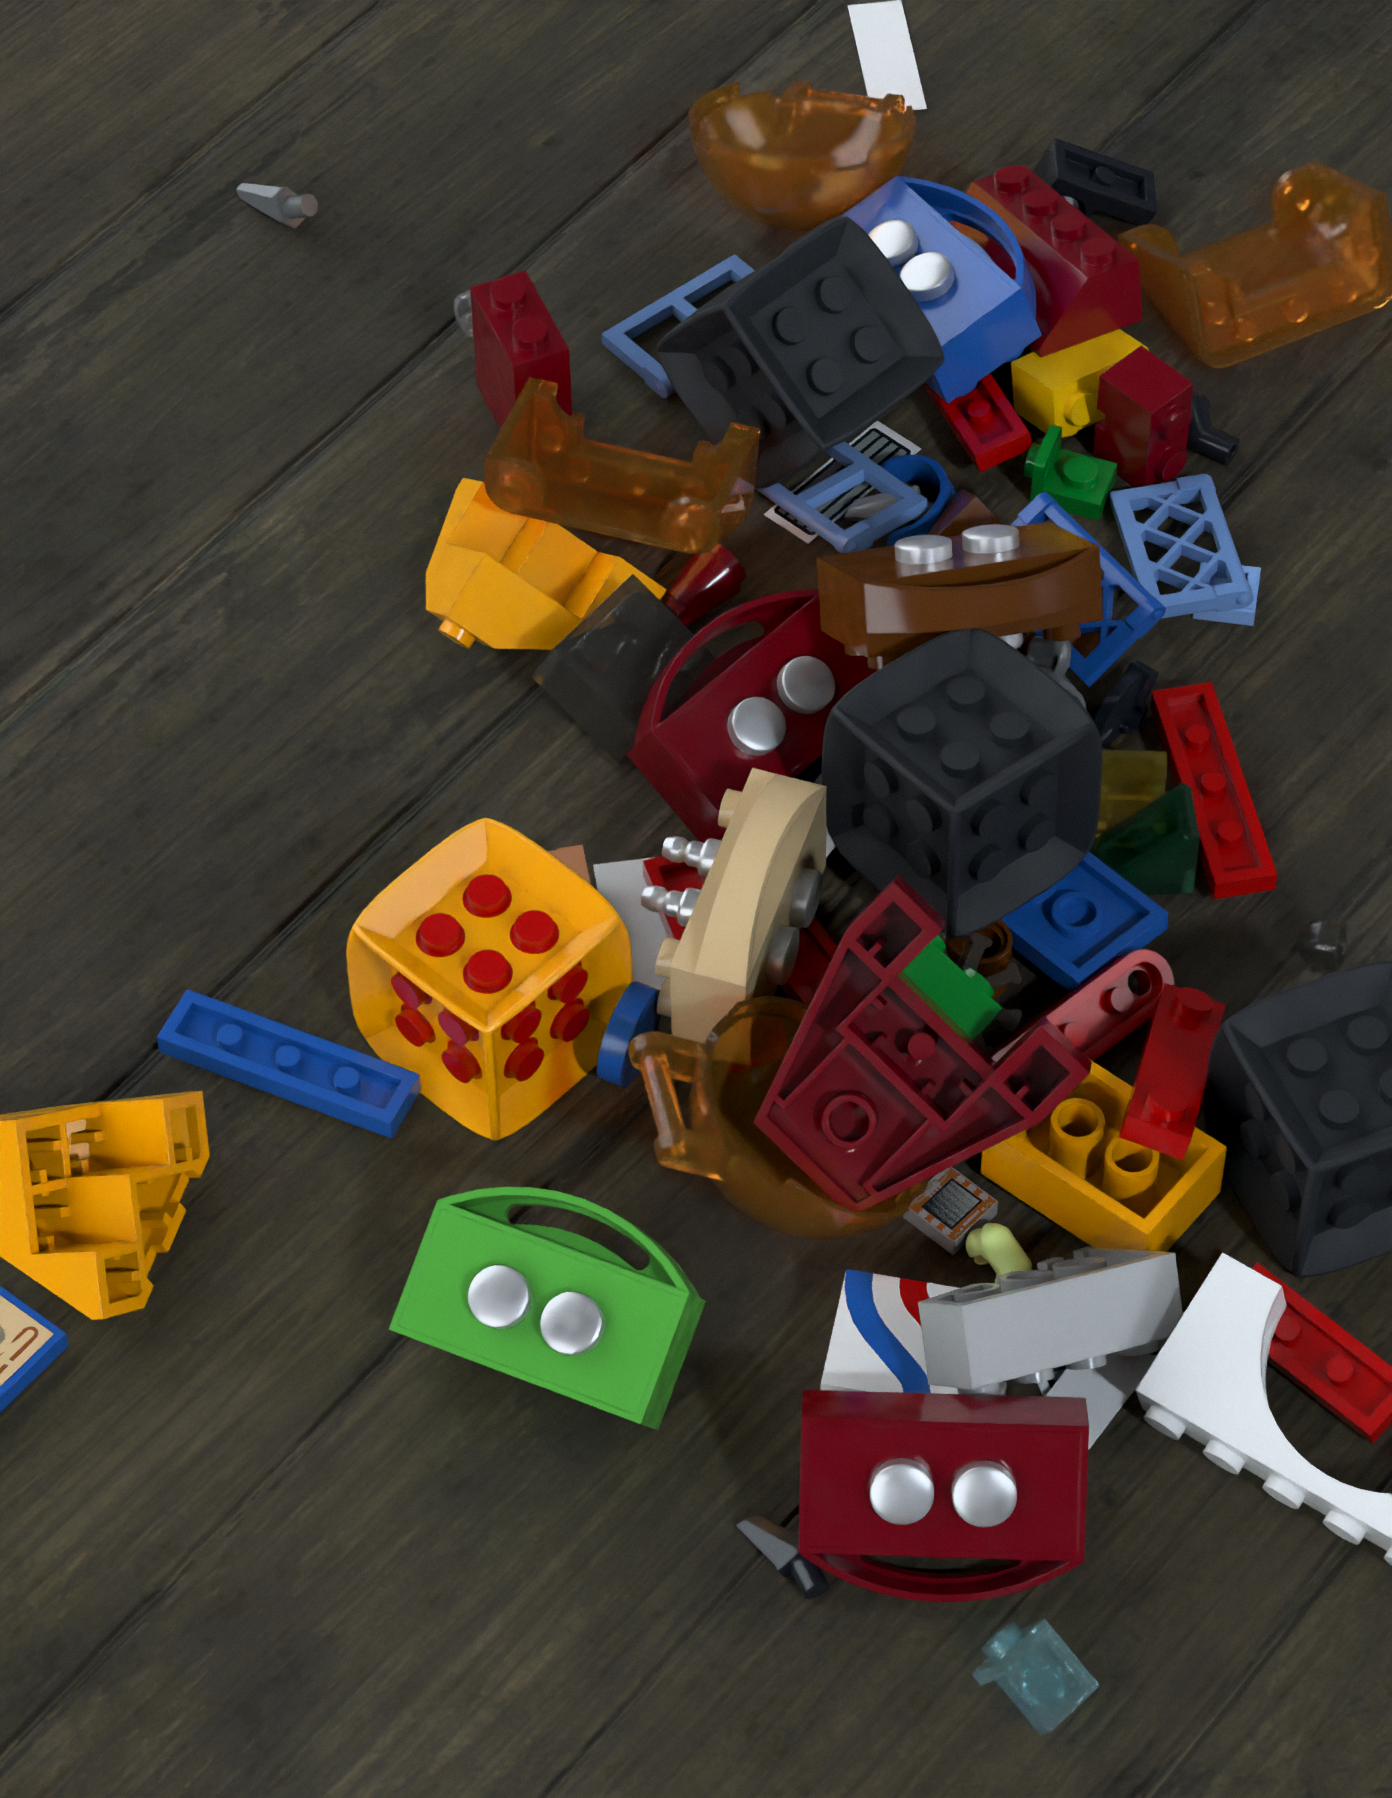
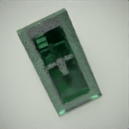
M1185 783L1176 786L1095 838L1089 852L1145 895L1193 893L1200 837L1191 787Z

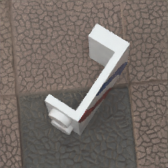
M846 1269L821 1380V1390L958 1394L957 1388L928 1385L918 1302L959 1288ZM999 1382L1000 1392L995 1395H1006L1007 1383Z

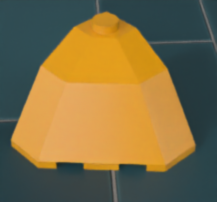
M463 478L456 488L426 571V610L443 621L438 629L439 632L466 649H470L473 642L476 641L481 645L494 649L563 650L661 600L666 592L664 587L621 557L596 551L552 519L530 515L486 483Z
M203 1091L71 1104L0 1114V1257L91 1320L106 1319L143 1309L154 1287L147 1276L157 1253L169 1252L185 1215L186 1209L180 1203L190 1178H201L210 1157Z

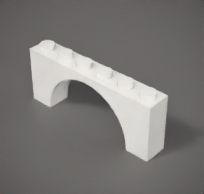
M1222 1252L1136 1388L1142 1409L1147 1411L1143 1417L1144 1420L1153 1428L1172 1439L1179 1440L1182 1434L1185 1433L1204 1444L1206 1447L1203 1450V1454L1213 1463L1230 1473L1238 1475L1243 1467L1266 1480L1262 1486L1263 1489L1281 1503L1293 1509H1299L1303 1502L1326 1515L1323 1524L1341 1538L1359 1545L1364 1537L1387 1551L1384 1559L1392 1566V1494L1362 1490L1344 1484L1311 1465L1288 1442L1269 1409L1266 1392L1267 1359L1274 1332L1287 1307L1282 1286Z

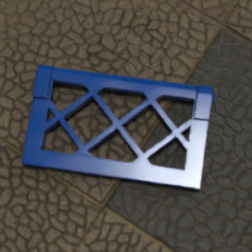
M1042 492L1018 514V518L1010 526L1016 527L1042 523L1050 518L1058 527L1100 546V568L1104 571V580H1101L1103 620L1080 624L1081 633L1100 632V644L1086 658L1072 646L1069 666L1090 687L1139 637L1142 638L1163 617L1166 608L1086 532L1048 492ZM1114 590H1123L1139 605L1125 620H1112ZM1043 630L1033 631L1036 635H1043Z

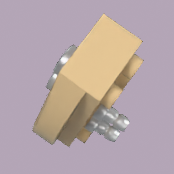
M752 768L742 792L727 789L723 796L718 815V825L727 828L722 841L709 838L705 843L695 840L688 842L686 838L679 836L666 837L662 848V856L672 862H685L688 866L698 868V873L706 877L701 890L690 887L686 888L684 892L676 890L668 892L661 886H646L641 897V905L656 913L664 911L666 915L676 917L678 924L686 927L681 940L669 937L664 938L658 952L655 967L656 975L665 977L658 997L657 1013L671 1017L673 1045L747 1064L778 985L786 984L793 971L798 954L801 927L807 928L810 925L819 904L822 874L826 867L827 786Z

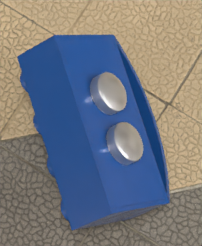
M895 176L842 215L856 222L876 243L929 320L939 339L945 360L941 367L925 383L947 404L957 397L969 394L981 379L1003 363L1017 359L1026 346L1042 335L1035 320L1036 291L1033 277L1017 238L1006 222L984 203L949 186L911 177ZM956 221L970 226L996 242L1008 254L1015 265L1016 279H1011L992 261L981 246L969 237L961 234L949 222Z

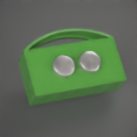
M496 1187L477 1189L437 1200L389 1330L638 1424L659 1430L706 1300L700 1298L681 1267L660 1244L639 1227L618 1214L586 1199L559 1191L533 1187ZM514 1206H544L564 1209L591 1217L609 1225L640 1246L650 1257L649 1265L643 1270H636L623 1258L603 1245L576 1233L540 1225L511 1224L508 1219V1213Z

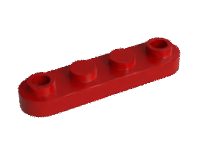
M1140 949L1124 953L1081 986L1073 989L989 1052L988 1055L997 1062L1044 1015L1088 1059L1094 1061L1153 1016L1164 983L1174 986L1171 967L1160 954L1152 950ZM1130 974L1134 975L1138 981L1136 995L1131 992L1128 986Z

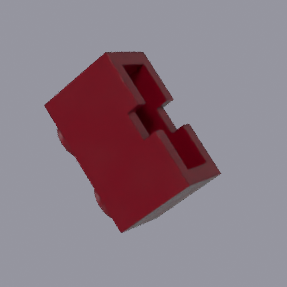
M1143 346L1138 347L1099 375L1097 409L1105 414V419L1095 425L1093 457L1117 463V475L1134 488L1160 484L1162 481L1174 479L1181 472L1187 461L1186 449L1189 424L1192 418L1193 383Z

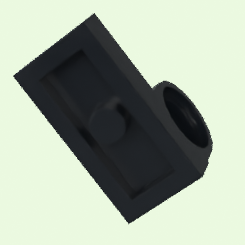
M1054 138L1034 169L1035 175L1088 218L1094 210H1098L1114 218L1124 219L1147 227L1157 213L1154 172Z

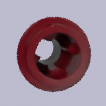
M712 543L707 549L698 548L665 594V597L658 603V610L670 625L682 631L689 624L694 623L740 592L739 584L746 578L745 570L739 560L720 544Z

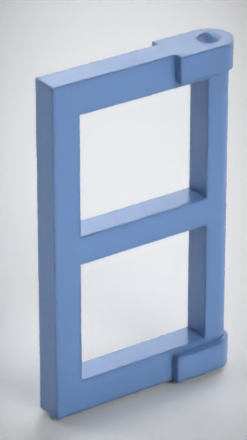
M734 254L601 334L602 345L645 380V384L659 396L666 398L676 391L662 365L631 339L672 315L682 322L697 311L691 305L693 302L730 280L735 283L755 270Z
M845 441L826 449L824 452L846 468L803 492L795 495L779 483L767 488L756 489L832 544L835 550L841 554L866 550L873 546V541L928 511L927 499ZM733 471L734 476H735L736 478H738L740 481H742L744 484H746V483ZM864 481L881 493H887L898 500L896 503L845 530L816 510L817 507Z

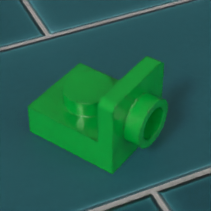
M1050 424L1042 444L1032 443L1025 462L1024 477L1032 479L1031 501L1040 493L1048 492L1067 513L1099 521L1116 481L1117 463L1061 449L1062 427Z

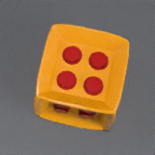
M490 818L479 819L457 830L398 876L362 911L352 926L347 940V973L353 1015L357 1027L370 1047L382 1061L420 1074L421 1091L419 1093L464 1127L478 1135L495 1141L503 1139L528 1125L597 1065L601 1043L612 1013L626 988L633 982L632 952L628 931L621 917L609 901L586 880L537 843L512 827Z

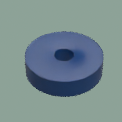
M633 981L626 988L612 1013L601 1043L597 1061V1076L599 1079L622 1088H627L634 1081L647 1058L659 1026L661 1015L657 1013V1003L660 989L639 981Z

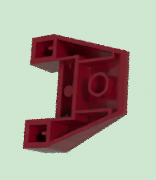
M899 874L851 922L845 931L753 1122L850 1217L1042 1122L1090 1074L1092 1064L1044 1015L995 1062L902 970L943 930L947 921Z

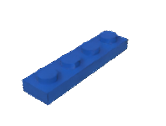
M189 989L186 990L157 1036L160 1053L391 1139L421 1091L420 1074Z

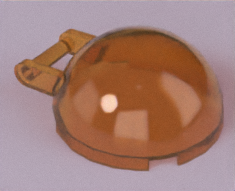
M797 80L780 97L774 96L769 91L739 95L740 83L737 81L707 92L695 100L688 111L694 154L704 176L727 204L757 223L768 227L794 231H812L826 221L842 216L895 176H899L912 149L917 121L911 105L906 106V116L904 115L905 99L903 95L888 93L882 99L816 90L812 88L810 82Z
M765 995L737 1002L712 1028L704 1043L657 1031L640 1034L630 1041L628 1052L631 1064L634 1068L642 1071L659 1135L653 1143L658 1163L664 1167L711 1178L717 1189L733 1206L768 1230L788 1237L836 1241L885 1227L910 1211L908 1208L912 1201L925 1192L928 1179L864 1211H853L840 1206L753 1123L790 1047L787 1041L798 1030L809 1005L791 998ZM672 1078L691 1083L689 1094L691 1130L685 1129Z

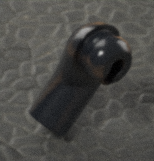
M1193 391L1191 402L1192 418L1189 424L1187 448L1229 465L1236 455L1240 439L1212 427L1208 409L1211 407L1210 401L1203 393Z

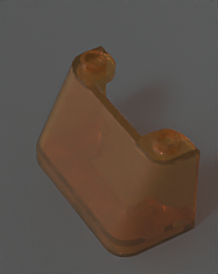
M1313 161L1286 172L1274 184L1271 193L1273 221L1182 256H1179L1174 236L1167 229L1155 224L1141 225L1117 234L1118 242L1139 259L1141 291L1189 353L1207 366L1217 369L1225 368L1365 315L1388 303L1392 298V232L1386 193L1317 161Z
M529 377L485 459L484 484L486 493L490 500L504 511L687 554H702L712 550L744 524L754 498L760 428L731 422L724 439L717 445L711 446L712 442L699 441L693 453V463L584 439L585 414L573 412L570 417L560 408L555 398L558 383Z

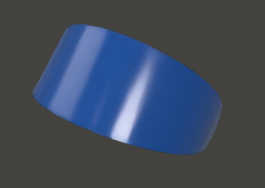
M904 455L886 460L881 464V467L902 482H922L940 489L935 504L924 517L914 524L895 530L888 535L887 546H894L900 539L927 535L957 492L941 465L930 457Z

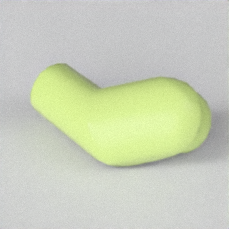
M986 1223L983 1228H976L969 1233L966 1240L968 1256L975 1257L974 1262L979 1265L990 1263L996 1276L1011 1271L1032 1270L1030 1259L1007 1227L998 1223Z

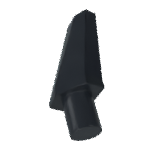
M759 1515L745 1519L736 1525L775 1565L777 1571L786 1578L793 1575L805 1599L816 1598L828 1590L830 1585L822 1569L798 1553L799 1534Z

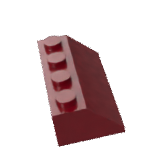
M1022 164L1019 166L1003 167L991 176L972 182L966 194L984 203L1006 222L1017 238L1032 274L1036 291L1035 320L1042 335L1030 343L1028 347L1039 357L1047 356L1143 320L1139 259ZM956 221L949 222L961 234L969 237L981 246L992 261L1011 279H1016L1015 265L1008 254L996 242L970 226Z

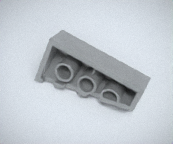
M1087 1246L1074 1250V1259L1064 1260L1063 1257H1053L1038 1262V1270L1011 1271L996 1276L997 1284H971L918 1302L928 1385L957 1388L958 1394L995 1395L1000 1392L999 1382L1010 1379L1015 1384L1039 1383L1053 1379V1368L1065 1365L1066 1369L1070 1370L1091 1369L1106 1365V1354L1118 1351V1354L1121 1356H1137L1158 1351V1341L1169 1338L1183 1316L1175 1252Z

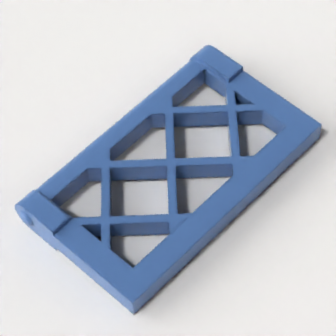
M1199 474L1177 478V481L1110 492V505L1133 576L1152 596L1165 606L1166 611L1162 618L1211 610L1222 612L1249 606L1253 602L1254 597L1244 574L1211 476ZM1201 501L1204 514L1202 515L1180 506V504ZM1148 508L1156 511L1144 524L1137 522L1133 511ZM1168 516L1191 525L1180 539L1157 530ZM1206 531L1213 535L1218 552L1213 553L1193 543ZM1148 541L1169 551L1157 563L1152 562L1148 559L1144 542ZM1181 555L1199 563H1207L1194 578L1169 569ZM1217 569L1226 573L1229 583L1213 586L1206 584L1208 579L1217 572ZM1158 580L1182 589V591L1160 595L1156 582Z

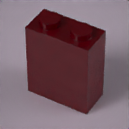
M524 270L471 286L470 296L477 387L519 465L573 448L569 348L527 272Z

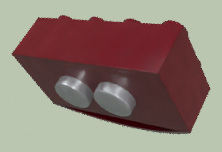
M819 589L787 591L749 601L727 611L703 627L664 667L651 688L641 712L635 745L626 755L699 842L705 843L709 838L721 840L727 828L718 825V815L726 790L732 789L742 792L752 768L791 778L796 777L822 755L826 722L835 704L854 686L878 670L868 667L867 657L845 654L843 643L821 631ZM750 622H758L763 626V635L749 639L729 649L706 667L686 690L677 706L670 705L666 701L665 697L673 678L699 648L735 627Z
M803 1390L798 1553L828 1573L858 1587L884 1595L929 1602H969L997 1598L1027 1590L1066 1573L1084 1562L1089 1442L1086 1398ZM862 1555L911 1556L938 1559H1013L1017 1561L992 1569L966 1573H929L888 1566L867 1559Z

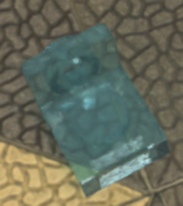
M1045 1619L1022 1629L1015 1622L1004 1627L982 1647L981 1650L988 1659L972 1673L980 1685L995 1680L1040 1735L1052 1732L1100 1686Z

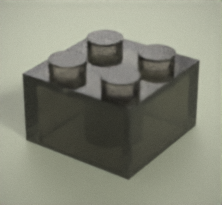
M632 574L553 648L531 677L619 764L635 745L641 712L659 674L672 657L695 635ZM705 645L699 648L685 662L673 678L665 697L670 705L677 706L696 677L717 658Z

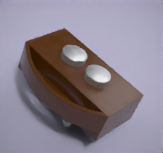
M1050 522L1016 527L999 524L981 525L963 531L962 535L958 536L917 535L900 539L894 546L817 557L821 631L843 643L845 654L867 657L868 667L871 669L880 670L905 655V652L912 651L918 646L949 631L980 628L999 637L1017 650L1023 643L1022 633L1043 630V638L1046 640L1068 641L1081 636V623L1103 620L1100 546Z

